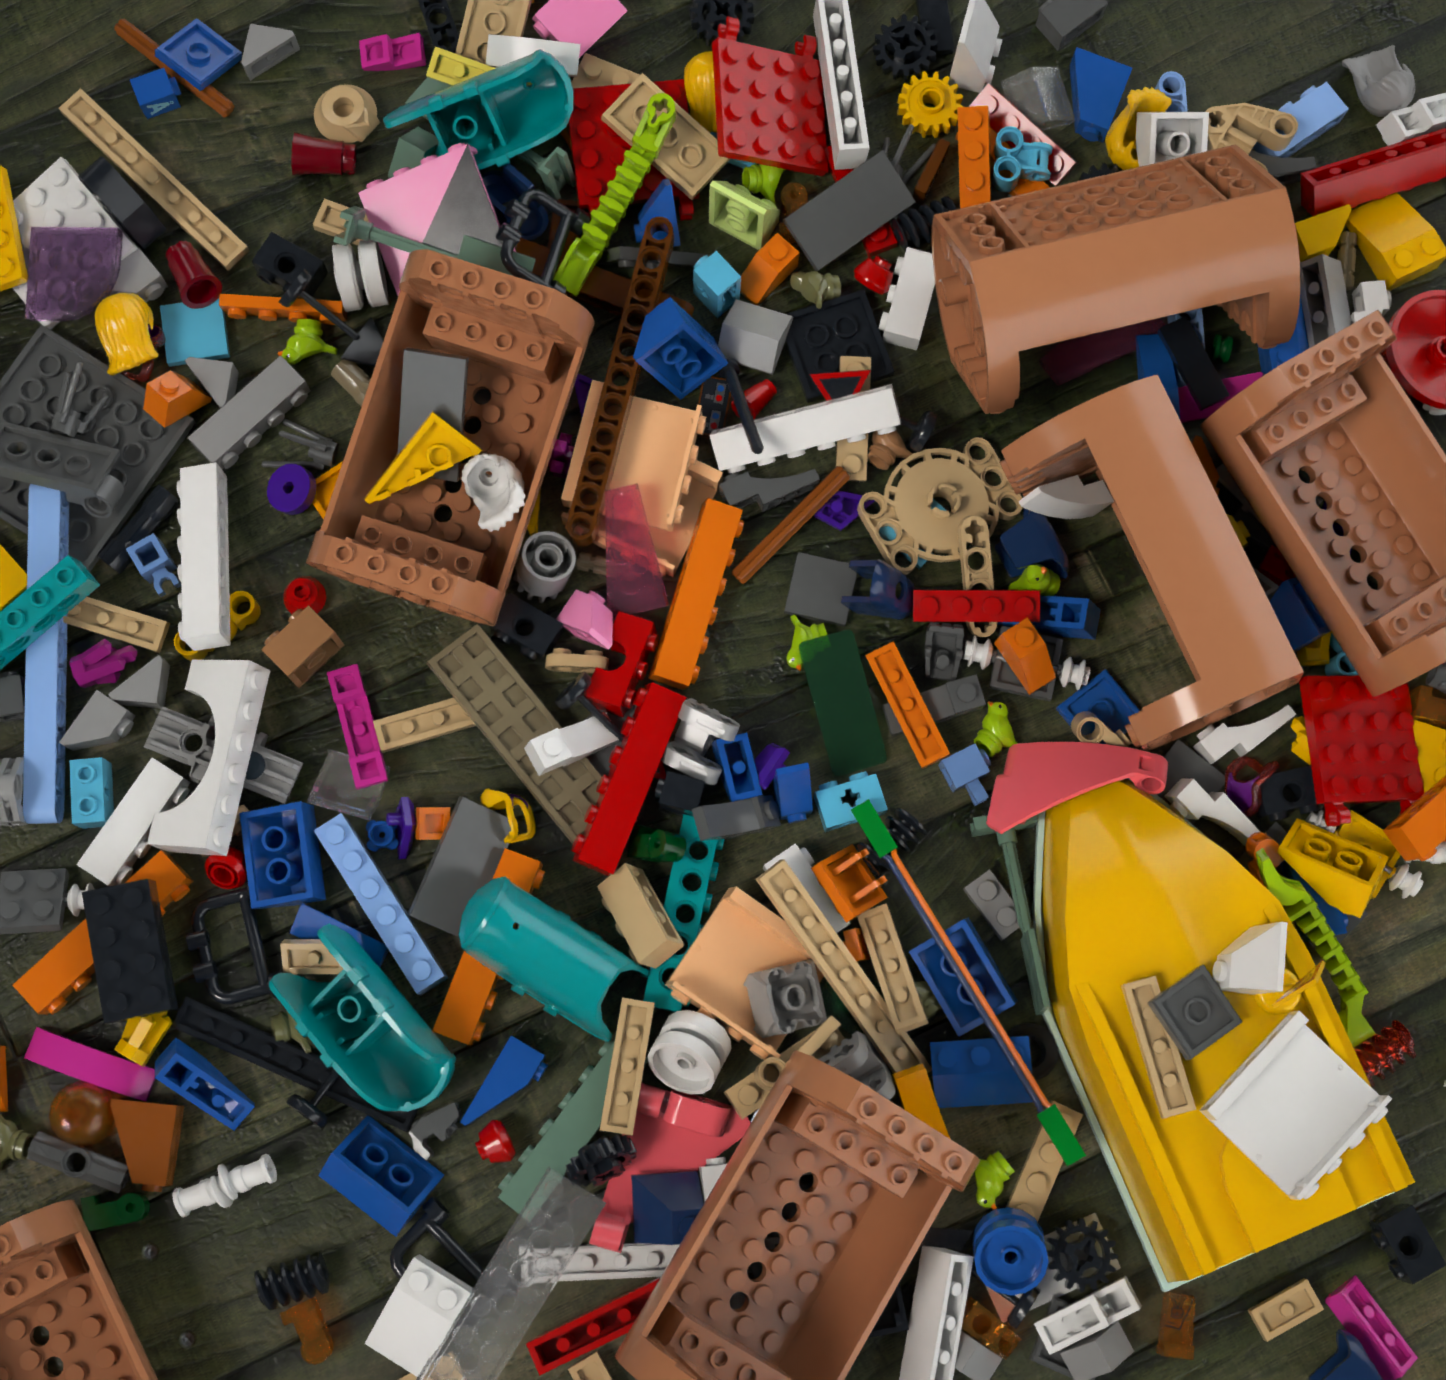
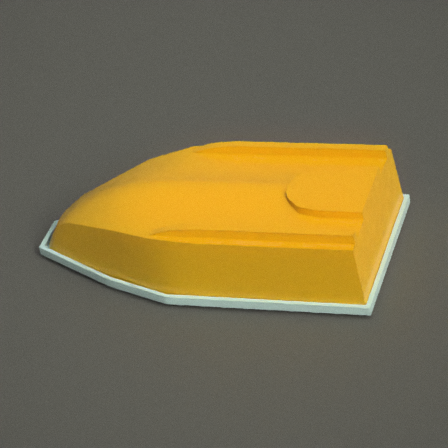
M1129 778L1080 794L1037 814L1032 915L1050 1007L1042 1014L1056 1041L1059 1055L1160 1288L1163 1292H1167L1408 1187V1185L1415 1183L1384 1116L1377 1123L1373 1124L1371 1122L1363 1131L1365 1137L1355 1148L1350 1149L1348 1147L1340 1156L1342 1163L1331 1174L1325 1173L1317 1181L1320 1186L1310 1198L1306 1200L1304 1198L1293 1200L1199 1111L1288 1014L1275 1015L1264 1011L1258 1006L1254 995L1222 991L1242 1020V1023L1191 1060H1185L1179 1051L1196 1110L1161 1119L1121 985L1156 976L1160 991L1163 992L1196 967L1203 964L1212 976L1217 955L1245 931L1253 926L1276 922H1288L1285 969L1295 974L1300 981L1316 965L1280 901L1226 850L1209 839L1187 819H1182L1171 811L1170 805L1157 794H1148L1136 788L1134 783ZM1320 976L1316 984L1301 993L1299 1003L1289 1012L1298 1010L1309 1019L1305 1025L1371 1087Z

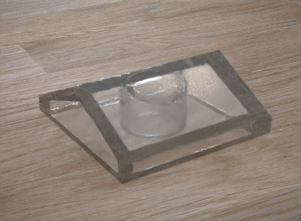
M1030 67L1001 81L1005 97L1042 131L1075 122L1058 67Z
M330 749L308 797V803L370 820L380 804L386 782L357 790L349 763V755ZM385 765L388 777L390 773V766Z

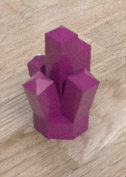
M561 432L560 438L556 439L548 463V468L555 477L564 479L567 477L574 451V446H572L573 435Z
M103 639L82 654L71 657L70 667L77 684L83 688L95 684L117 683L121 675L119 671L124 669L126 663L136 660L137 650L132 645L117 650L112 647L109 641Z

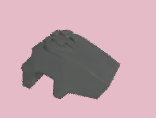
M930 622L926 629L924 645L925 678L947 681L956 680L960 660L963 655V625L954 624L951 627V624L948 623L939 625L938 622Z
M459 1102L449 1104L427 1116L421 1117L411 1125L412 1129L408 1133L412 1137L415 1153H419L425 1160L431 1159L435 1155V1151L427 1144L428 1137L434 1134L441 1141L450 1139L451 1135L458 1129L455 1123L463 1115Z

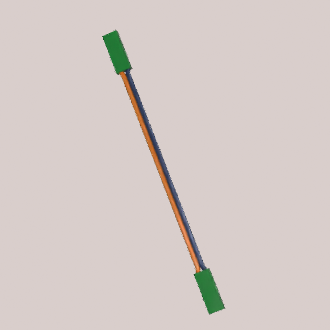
M868 799L851 809V812L879 858L887 861L1032 1099L1038 1111L1037 1118L1068 1167L1085 1157V1152L1055 1104L1052 1105L1048 1102L897 854L896 849H898V846Z

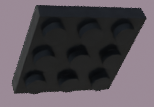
M864 289L822 302L821 309L816 308V305H812L787 313V315L793 316V320L785 344L807 403L824 398L810 374L839 372L840 356L871 357L870 383L894 376L892 363Z

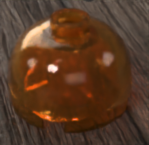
M82 1080L69 1083L58 1091L50 1104L48 1115L51 1128L57 1137L68 1144L83 1147L94 1145L107 1138L116 1126L110 1106L111 1099H115L112 1091Z

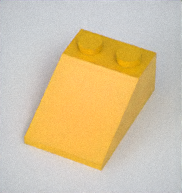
M1397 192L1387 195L1382 199L1372 200L1351 210L1345 225L1348 230L1356 233L1357 245L1378 281L1385 280L1386 290L1391 291L1438 268L1446 259V247L1435 228Z
M1296 818L1277 851L1329 905L1339 909L1344 914L1354 915L1358 918H1361L1389 859L1386 855L1299 818Z

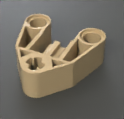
M1248 103L1214 106L1205 111L1209 112L1207 151L1236 144L1249 155L1256 142L1270 150L1281 151L1290 144L1298 129V122L1291 114ZM1275 129L1282 130L1286 135L1279 134ZM1252 158L1253 160H1255L1260 166H1262V167L1268 172V170H1267V168H1266L1265 165H1263L1261 162L1257 161L1256 159Z

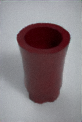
M294 132L291 155L292 175L355 174L356 144H344V141L321 139Z
M179 241L177 244L170 246L166 252V258L177 283L183 304L193 309L204 308L213 304L222 292V283L206 265L199 251L193 248L192 244L187 241Z

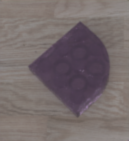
M31 227L25 319L30 321H70L93 312V308L105 296L108 297L117 282L121 267L123 230L103 227Z

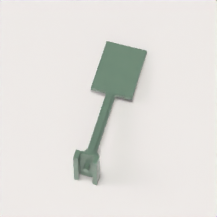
M427 77L405 104L448 88L451 85ZM558 146L548 158L541 157L531 149L516 155L536 169V172L541 175L547 194L554 199H561L559 192L566 184L573 188L576 186L575 175L567 152Z
M353 206L341 211L340 218L348 220L344 224V228L347 229L335 235L333 240L335 243L346 246L358 239H362L365 241L373 240L409 253L415 250L429 249L512 275L502 263L500 246L464 235L459 254L456 255L374 227L373 223L364 221L366 209ZM513 251L515 261L532 272L536 259Z
M988 815L973 817V823H970L972 837L996 833L998 844L1002 846L1017 922L1023 933L1020 942L1036 1016L1042 1015L1050 1007L1035 930L1034 928L1031 929V917L1015 845L1018 843L1015 830L1035 827L1038 815L1026 820L1025 824L1014 826L1003 834L987 826Z

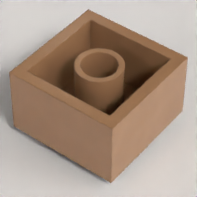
M309 605L304 610L301 608L295 611L288 619L289 624L280 632L278 630L273 632L265 640V646L261 649L298 688L305 684L345 646L335 631Z

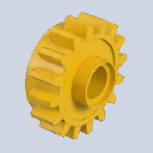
M926 71L922 72L920 80L914 75L911 76L910 85L904 83L902 91L898 96L897 103L899 106L897 114L903 115L902 125H914L912 134L915 132L920 133L922 138H925L926 135H933L934 138H937L938 134L942 131L948 134L950 125L956 126L958 123L957 107H963L960 105L963 95L956 94L958 84L950 86L948 84L949 76L944 77L943 80L938 79L939 74L936 71L933 77H928ZM931 103L935 107L930 108L925 106L924 104Z

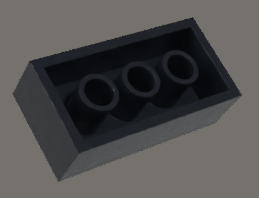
M143 879L82 892L104 1023H115L177 1010L178 1004L156 881Z

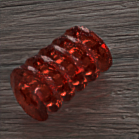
M1397 1020L1392 1021L1391 1027H1383L1381 1035L1375 1034L1372 1036L1371 1042L1364 1041L1361 1043V1050L1354 1048L1372 1088L1375 1087L1372 1079L1373 1075L1383 1081L1385 1079L1382 1071L1383 1068L1387 1069L1390 1073H1394L1396 1069L1393 1061L1404 1066L1406 1061L1403 1054H1407L1412 1059L1417 1056L1413 1048L1415 1044L1411 1034Z

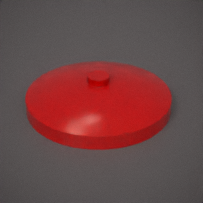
M1431 290L1412 297L1395 312L1388 325L1397 339L1386 349V356L1395 378L1410 395L1431 407L1446 410V290Z

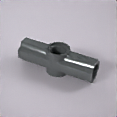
M42 1131L37 1132L28 1148L27 1159L59 1170L68 1177L80 1178L119 1194L122 1193L130 1178L126 1163L97 1153L90 1147H81ZM79 1153L84 1155L86 1159V1165L81 1171H78L73 1163L75 1156Z

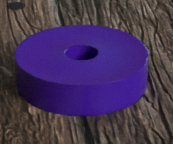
M285 464L279 467L270 477L267 486V497L270 504L276 510L288 515H296L305 511L312 504L316 495V481L313 474L297 464ZM294 486L293 491L290 493V488Z

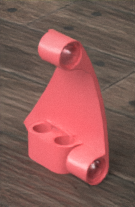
M1065 741L1014 744L1009 747L1003 774L996 776L986 824L996 832L1003 834L1018 824H1025L1029 818L1055 805L1129 778L1136 788L1148 794H1159L1166 787L1168 761L1158 754L1099 743Z
M641 1083L633 1136L627 1135L633 1142L637 1151V1157L631 1160L632 1163L630 1165L623 1166L625 1169L623 1174L608 1181L589 1244L617 1253L622 1252L629 1225L633 1222L631 1175L699 1171V1166L706 1165V1159L716 1158L743 1138L751 1124L749 1117L747 1116L741 1120L732 1105L695 1094L690 1095L674 1089L670 1092Z

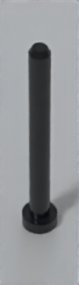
M728 358V364L720 369L718 373L721 378L726 379L752 452L760 454L764 446L738 379L740 368L736 360Z

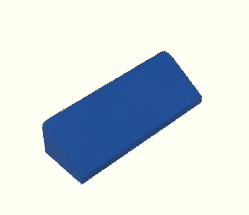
M301 904L290 934L300 939H319L317 931L330 923L351 934L377 965L381 967L389 952L384 943L310 906Z

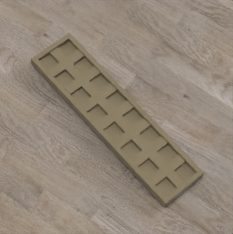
M476 624L428 660L427 665L573 844L579 833L583 835L588 823L584 822V817L591 804L596 805L600 793L596 792L602 776L586 757L568 766H560L541 776L537 774L524 747L530 740L562 727L482 628Z

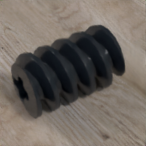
M949 196L941 198V202L937 200L930 202V206L923 204L919 207L918 211L912 208L908 211L907 215L899 213L896 220L892 218L896 239L905 252L906 248L909 247L910 241H912L916 248H919L921 237H923L927 244L931 243L932 223L935 214L957 210Z
M896 808L894 810L896 819L888 816L885 819V824L898 849L900 848L908 853L910 848L907 841L910 840L918 844L920 841L916 832L919 831L927 835V831L912 814L901 808ZM866 836L869 845L859 842L857 844L858 851L861 852L867 848L870 854L862 860L878 877H882L879 866H883L888 870L891 868L885 859L879 858Z
M320 1251L317 1262L314 1261L310 1254L306 1255V1265L304 1266L301 1265L297 1258L293 1259L292 1270L288 1269L285 1262L280 1263L279 1274L275 1273L272 1266L267 1267L266 1278L262 1277L259 1270L254 1271L258 1297L261 1303L270 1311L277 1308L278 1301L284 1307L290 1304L291 1297L295 1302H300L303 1300L304 1293L308 1298H313L316 1295L317 1289L321 1294L328 1293L329 1273Z

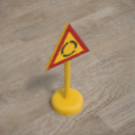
M1322 960L1300 981L1295 974L1288 969H1284L1283 992L1256 994L1254 999L1258 1006L1268 1013L1275 1015L1288 1013L1299 1003L1301 993L1318 982L1326 963Z

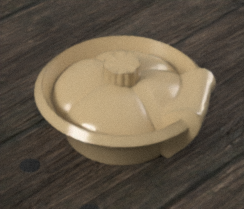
M338 85L330 88L321 95L315 105V124L320 133L329 140L344 141V143L363 142L380 124L377 118V107L374 99L367 91L358 86Z

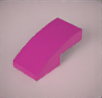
M420 33L394 39L385 34L359 40L361 65L364 71L401 70L426 65L424 39Z

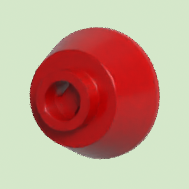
M878 255L874 259L868 257L854 269V278L867 288L883 295L889 292L890 285L892 284L894 274L890 270L892 264Z
M301 576L295 578L285 588L283 594L285 607L293 614L298 609L302 608L304 610L309 605L318 614L326 603L324 586L313 577Z
M229 847L227 856L210 855L205 861L207 876L216 886L223 889H236L245 883L247 878L245 855L240 850Z
M491 1120L478 1133L480 1140L475 1142L482 1160L489 1158L491 1163L510 1162L516 1154L510 1136L502 1121Z

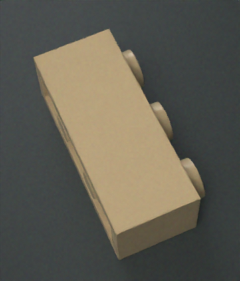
M624 863L613 875H610L597 886L603 897L601 899L603 906L612 913L616 921L615 928L626 939L630 947L629 954L636 963L656 969L684 946L643 869Z

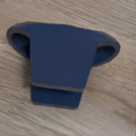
M510 163L503 167V172L491 170L481 176L499 224L502 225L505 222L509 224L511 218L504 214L506 207L503 204L511 201L513 198L518 200L524 191L535 189V186ZM536 201L530 202V213L520 230L522 232L521 238L529 241L542 235L549 222L546 210Z
M1022 508L1023 519L1003 533L1000 537V542L995 546V551L1009 577L1016 578L1021 576L1028 565L1041 564L1058 574L1060 578H1067L1069 558L1046 515Z
M880 559L850 561L849 568L863 578L872 579L870 597L842 596L841 603L857 614L897 620L905 619L910 615L913 610V590H915V586L910 579L901 571ZM900 583L901 594L897 599L895 591L897 584Z
M1338 1329L1336 1332V1352L1308 1377L1309 1380H1383L1357 1337L1342 1329Z

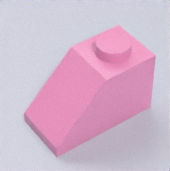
M575 590L556 620L561 622L563 627L576 638L608 650L612 646L613 612L603 605L605 599L591 590L588 594Z

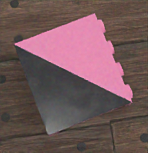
M455 144L447 149L448 153L439 157L437 155L428 156L420 161L421 165L412 169L410 167L401 168L393 173L394 177L385 181L383 179L372 181L367 184V189L358 193L363 207L366 209L369 222L373 223L374 227L456 255L459 254L464 235L500 247L502 246L503 242L496 239L500 224L473 156L478 151L477 148L469 144ZM377 242L397 296H399V283L410 253Z

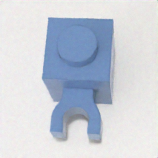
M154 533L126 548L141 576L150 584L154 582V588L160 597L166 595L162 588L165 581L171 580L176 588L181 586L179 579L171 573L177 569V566L163 542Z
M973 744L941 760L938 764L952 793L966 787L974 806L989 798L979 779L987 776L990 772L988 766L991 763L984 749L979 750L976 744Z

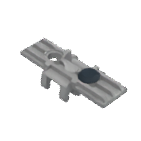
M162 706L144 748L191 766L190 779L199 784L208 769L215 744V741H213L215 737L214 717L212 715L207 724ZM263 732L256 733L243 788L285 804L303 763L265 748L268 735ZM191 735L201 736L203 742L201 748L195 752H190L186 748V740Z

